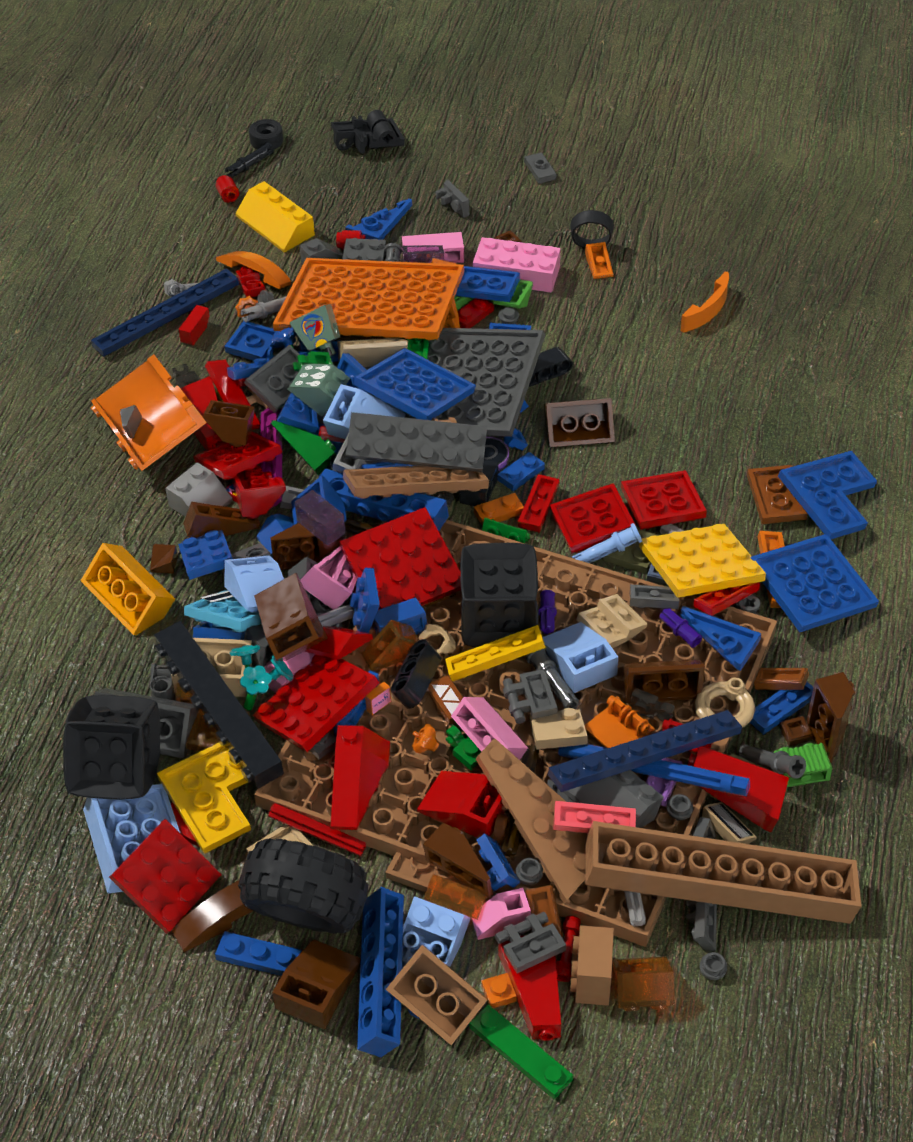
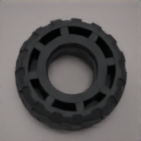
M270 838L257 842L253 851L248 852L238 885L241 890L240 899L242 903L249 909L256 911V913L296 927L335 934L350 931L354 923L360 920L368 892L367 873L357 862L318 846L298 841Z

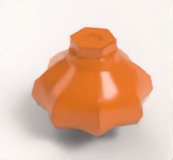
M250 295L246 298H240L235 306L238 317L248 316L249 314L241 315V310L255 306L258 300L253 299Z
M426 724L420 729L419 733L414 731L412 734L415 736L412 748L416 753L420 754L428 750L434 752L440 744L436 739V731L430 724Z

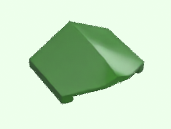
M519 280L510 302L491 300V302L519 309L527 307L533 282Z

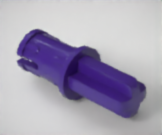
M543 590L540 593V608L538 609L540 630L546 635L553 633L555 630L557 609L555 608V593L552 590Z
M670 608L662 611L659 616L660 619L673 630L675 636L679 635L691 648L696 647L701 642L702 635L688 625V620L680 618Z

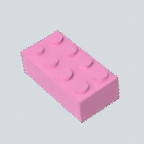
M482 237L473 261V267L519 272L520 280L533 282L532 290L552 292L560 268L561 248Z

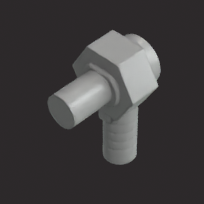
M171 279L164 283V289L167 295L173 297L198 283L181 284Z

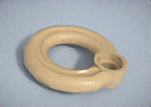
M731 678L728 681L709 684L702 689V693H699L695 700L696 714L700 719L715 714L710 709V702L714 697L725 695L730 700L738 701L740 710L734 717L742 725V728L753 719L755 704L740 678Z

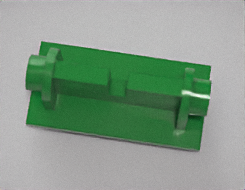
M484 518L482 531L524 544L530 539L531 534L527 533L525 529Z

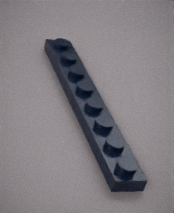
M226 268L91 340L92 347L104 357L189 312L196 305L200 306L239 285V280Z
M726 710L549 767L548 776L560 792H564L741 734L742 725Z

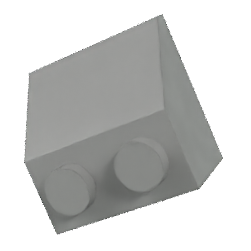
M195 463L166 487L169 507L185 517L191 502L226 507L233 501L231 495L214 472L199 463Z

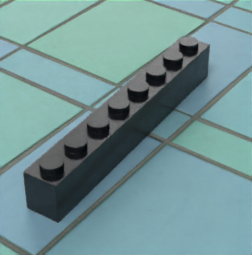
M178 621L154 634L157 643L154 646L156 653L161 659L165 658L167 660L166 665L173 676L177 675L179 677L178 682L184 693L189 692L191 694V702L197 711L202 710L207 726L209 728L214 727L217 731L215 735L219 743L229 748L228 754L235 765L239 763L243 768L241 772L248 783L252 782L259 789L284 774L282 761L182 622Z

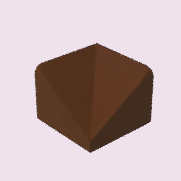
M153 545L151 572L174 574L178 558L176 545Z

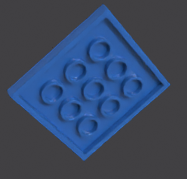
M406 348L356 376L353 384L363 391L378 397L381 401L393 405L398 410L422 420H432V418L437 417L474 393L476 387L475 384Z
M827 534L750 557L765 571L766 577L762 583L799 632L876 608L879 600Z

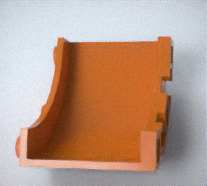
M154 354L96 399L91 400L93 412L98 418L102 416L119 438L116 443L124 453L127 451L130 455L128 459L135 470L140 468L141 471L207 423L178 385L176 387L172 386L169 382L172 377ZM135 405L142 415V420L134 438L130 439L122 426L120 409Z

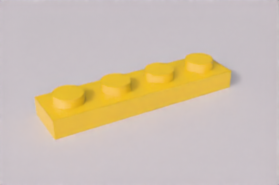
M536 625L446 658L445 660L449 676L453 682L546 648L540 628Z

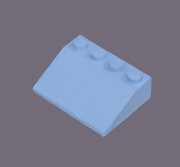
M162 784L152 785L148 793L140 798L102 799L87 797L83 811L107 893L123 892L109 876L161 821L166 819L180 833L168 794Z

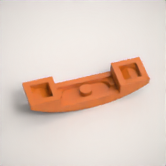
M236 251L216 257V261L231 268L242 264L264 274L263 282L275 288L281 289L291 285L292 281L286 273L275 263L261 255L246 251Z
M725 271L715 281L713 295L701 307L692 304L682 315L681 332L694 330L706 324L718 314L726 301L729 272Z

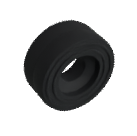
M262 119L251 124L249 136L252 147L258 149L264 144L270 143L272 147L268 150L282 145L283 130L279 122L272 119Z

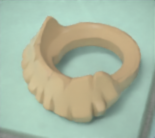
M436 624L425 625V630L419 635L418 641L427 639L430 636L441 635L445 640L436 651L440 655L450 654L455 651V641L448 631Z

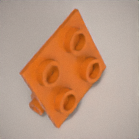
M613 695L606 702L609 706L584 725L586 731L606 748L648 736L655 730L648 723L647 719L640 717L636 710H632L630 705L624 704L619 696L614 697Z

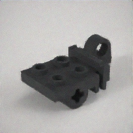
M381 110L371 111L366 120H363L362 116H358V119L352 116V121L331 122V128L334 131V143L342 151L349 149L353 143L360 153H365L366 145L369 148L404 146L405 138L393 118L387 119ZM342 139H347L345 143L339 144Z

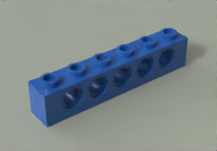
M325 468L321 474L344 502L345 511L389 522L426 507L438 531H440L449 517L447 502L444 499L421 493H414L411 496L392 494L390 497L374 495L368 498L354 497L343 479V473Z
M380 887L367 897L363 908L357 1050L378 1057L384 1056L400 1045L401 1002L390 994L386 988L402 970L404 895L384 887Z

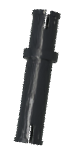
M266 143L244 158H238L234 164L225 168V173L230 171L227 176L234 178L239 173L248 171L249 167L274 153V149L268 150L272 145Z

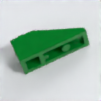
M275 420L271 422L273 427L317 475L330 465L331 458L336 455L334 452L336 447L328 439L324 442L320 436Z

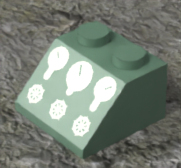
M304 364L288 387V390L320 416H323L328 411L340 385H346L350 378L333 364Z

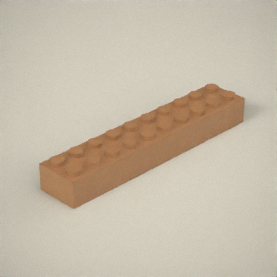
M593 821L586 837L585 885L851 924L862 907L857 860Z

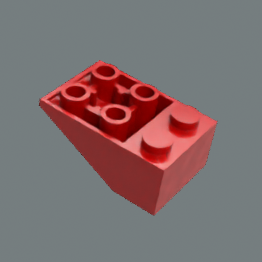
M441 771L418 806L417 812L479 838L484 833L489 837L492 835L498 813H505L506 808L501 802L503 799L497 789L490 784L485 774Z

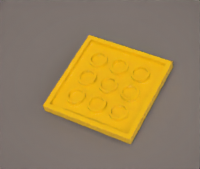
M715 524L704 528H693L687 531L643 538V542L639 543V548L677 598L765 581V571L756 561L750 558L752 556L725 524Z

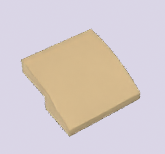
M618 594L600 599L597 607L580 612L576 619L605 638L612 648L623 644L647 627V623Z

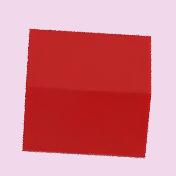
M323 626L328 639L309 648L305 652L340 660L372 640L373 636L369 633L342 627Z

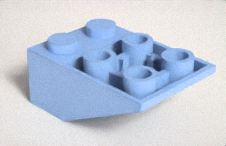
M341 384L323 422L329 435L346 439L349 433L351 412L405 418L406 414L361 389Z
M271 556L225 560L224 587L247 611L258 613L254 595L284 579L278 563Z
M582 622L543 637L547 656L557 664L558 672L573 694L617 675L618 655L605 638Z
M414 896L403 926L402 969L421 945L427 947L450 967L462 944L471 918Z

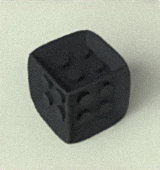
M480 543L463 547L460 570L462 592L461 629L464 644L476 648L538 625V604L536 600L538 571L534 546L523 543Z
M92 695L79 699L67 715L63 736V768L67 792L75 796L102 799H135L145 796L157 776L160 756V715L157 702L143 697Z

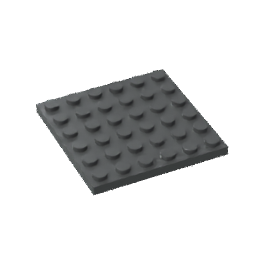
M442 328L438 339L429 340L428 360L475 384L476 387L474 393L435 418L438 420H448V418L454 417L457 423L487 426L486 435L512 437L545 339L544 330Z

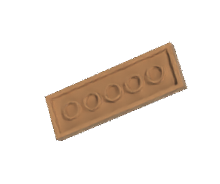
M428 466L343 470L344 481L354 497L368 498L374 495L390 497L392 494L411 496L414 493L423 492L435 494L439 491L456 493L458 490L476 492L480 489H488L489 480L483 472Z

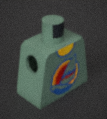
M331 304L323 305L290 322L292 328L309 351L320 348L321 352H329L330 356L336 354L331 342L340 338V333Z

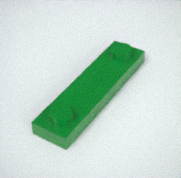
M489 1004L469 1023V1028L552 1099H555L573 1081L572 1073Z

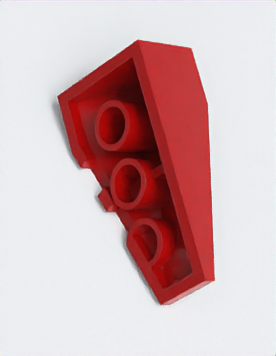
M258 465L252 470H244L237 473V476L231 479L241 515L249 519L258 518L260 515L266 514L286 491V485L282 478H273L271 472H262V467Z
M338 725L331 829H358L369 807V801L374 791H377L379 781L389 766L390 741L364 726Z

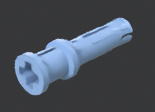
M632 523L630 528L619 533L614 532L611 538L573 555L572 558L592 563L617 550L623 552L626 547L643 541L637 527Z

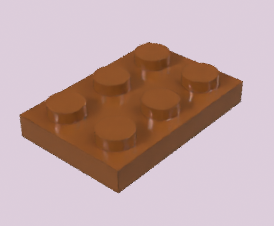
M792 465L747 469V478L761 524L807 520L808 513L778 477L780 470L790 468Z

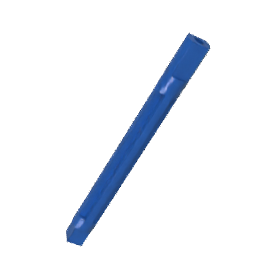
M587 744L559 747L558 753L562 757L577 759L608 748ZM658 760L631 769L632 772L746 797L750 789L749 778L665 760Z

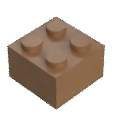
M580 925V935L574 936L570 992H576L575 1003L609 1006L614 928Z

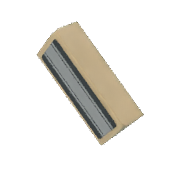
M722 802L710 804L703 808L702 817L710 818L713 829L725 841L750 844L756 840L757 837Z

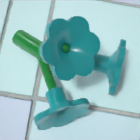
M247 645L234 648L229 652L230 656H241L242 665H245L244 676L241 677L240 684L247 690V696L243 705L246 710L253 709L258 693H266L269 688L268 685L272 680H276L282 675L291 681L294 676L284 661H277L274 655L271 662L275 668L271 672L266 673L265 668L260 665L254 668L250 667L252 663L251 654L258 652L260 645Z

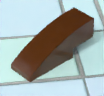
M239 880L205 900L171 930L183 953L231 929V922L254 911L246 907L240 899Z

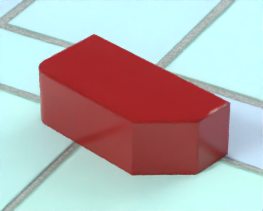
M195 306L178 329L180 342L194 345L207 328L210 316L207 307Z

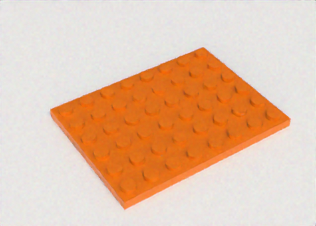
M306 258L273 322V330L282 331L288 327L291 328V321L323 305L331 304L339 333L344 336L361 335L364 337L438 339L465 272L464 265Z

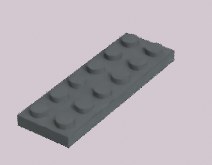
M351 412L346 458L482 472L487 426Z

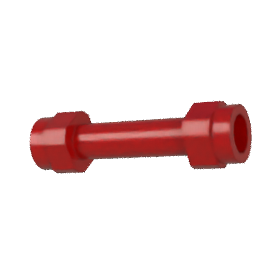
M567 916L563 923L562 930L565 935L566 951L561 953L560 961L556 962L557 980L561 982H568L571 979L574 936H579L581 920L575 916Z

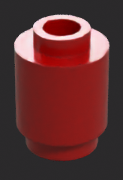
M223 175L216 180V189L224 202H234L239 197V189L231 177Z
M342 230V232H337L336 246L344 250L346 238L366 239V237L362 235L361 230Z

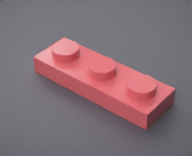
M555 801L553 830L588 833L593 821L636 827V809Z

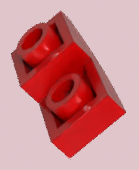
M247 266L235 271L245 297L249 295L256 297L260 295L262 290H265L258 271Z

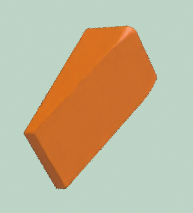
M606 243L586 244L585 255L593 279L613 277L614 274Z

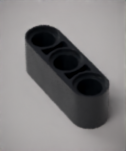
M554 347L539 354L529 387L564 375L571 370L573 362L561 347Z
M421 639L412 645L390 689L407 709H412L421 702L442 659L440 654L426 639Z

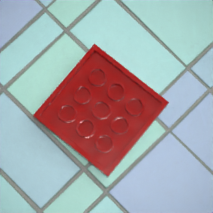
M426 507L340 541V547L357 579L362 576L364 568H374L380 603L378 610L415 597L420 605L424 606L461 590V571Z
M315 654L312 657V661L305 668L295 673L292 681L281 686L276 694L263 703L252 716L259 724L308 752L380 682L375 675L343 659L337 660Z

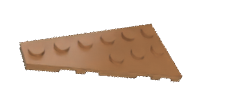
M494 738L477 756L476 761L490 784L497 789L503 799L501 802L506 810L509 809L515 819V825L534 856L544 866L548 879L555 884L560 893L559 897L565 903L585 880L586 837L588 833L553 830L555 801H566Z

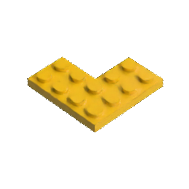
M220 743L157 773L159 781L204 854L251 830L248 820L229 792L247 783L241 772L243 768L239 763L236 765L233 763L228 754L229 748L226 745L222 746Z

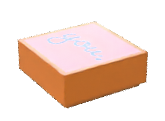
M385 682L379 684L365 697L366 710L371 715H374L391 703L390 686Z

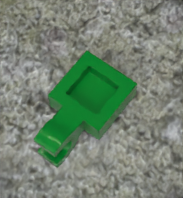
M310 351L307 356L298 355V362H293V367L295 371L299 372L304 364H332L329 352Z
M451 726L446 730V733L449 735L446 741L454 747L453 756L468 769L472 770L478 765L476 758L481 753V750L469 737L465 739L456 726Z

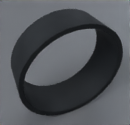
M587 210L580 212L572 218L570 223L572 240L577 246L584 249L586 244L605 242L608 245L614 229L613 220L601 211ZM594 223L605 227L609 234L603 238L591 240L578 236L575 230L583 224Z

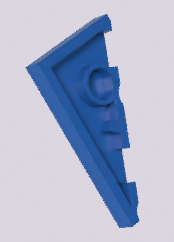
M412 199L398 202L397 207L389 211L385 208L369 217L362 218L360 224L354 227L349 224L345 229L361 230L362 235H365L366 239L383 240L412 207Z
M291 393L277 418V422L314 433L319 428L317 412Z
M685 606L681 608L680 617L688 620L689 625L696 632L701 634L730 664L741 671L759 644L761 633Z

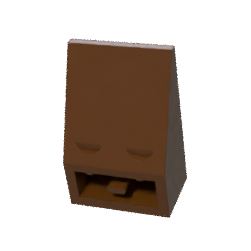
M338 511L314 514L270 537L273 559L278 563L280 570H289L306 557L319 563L340 547L342 538Z
M297 573L254 595L266 640L277 661H287L328 639Z
M313 939L285 969L272 994L275 1009L325 1030L360 967L361 958Z

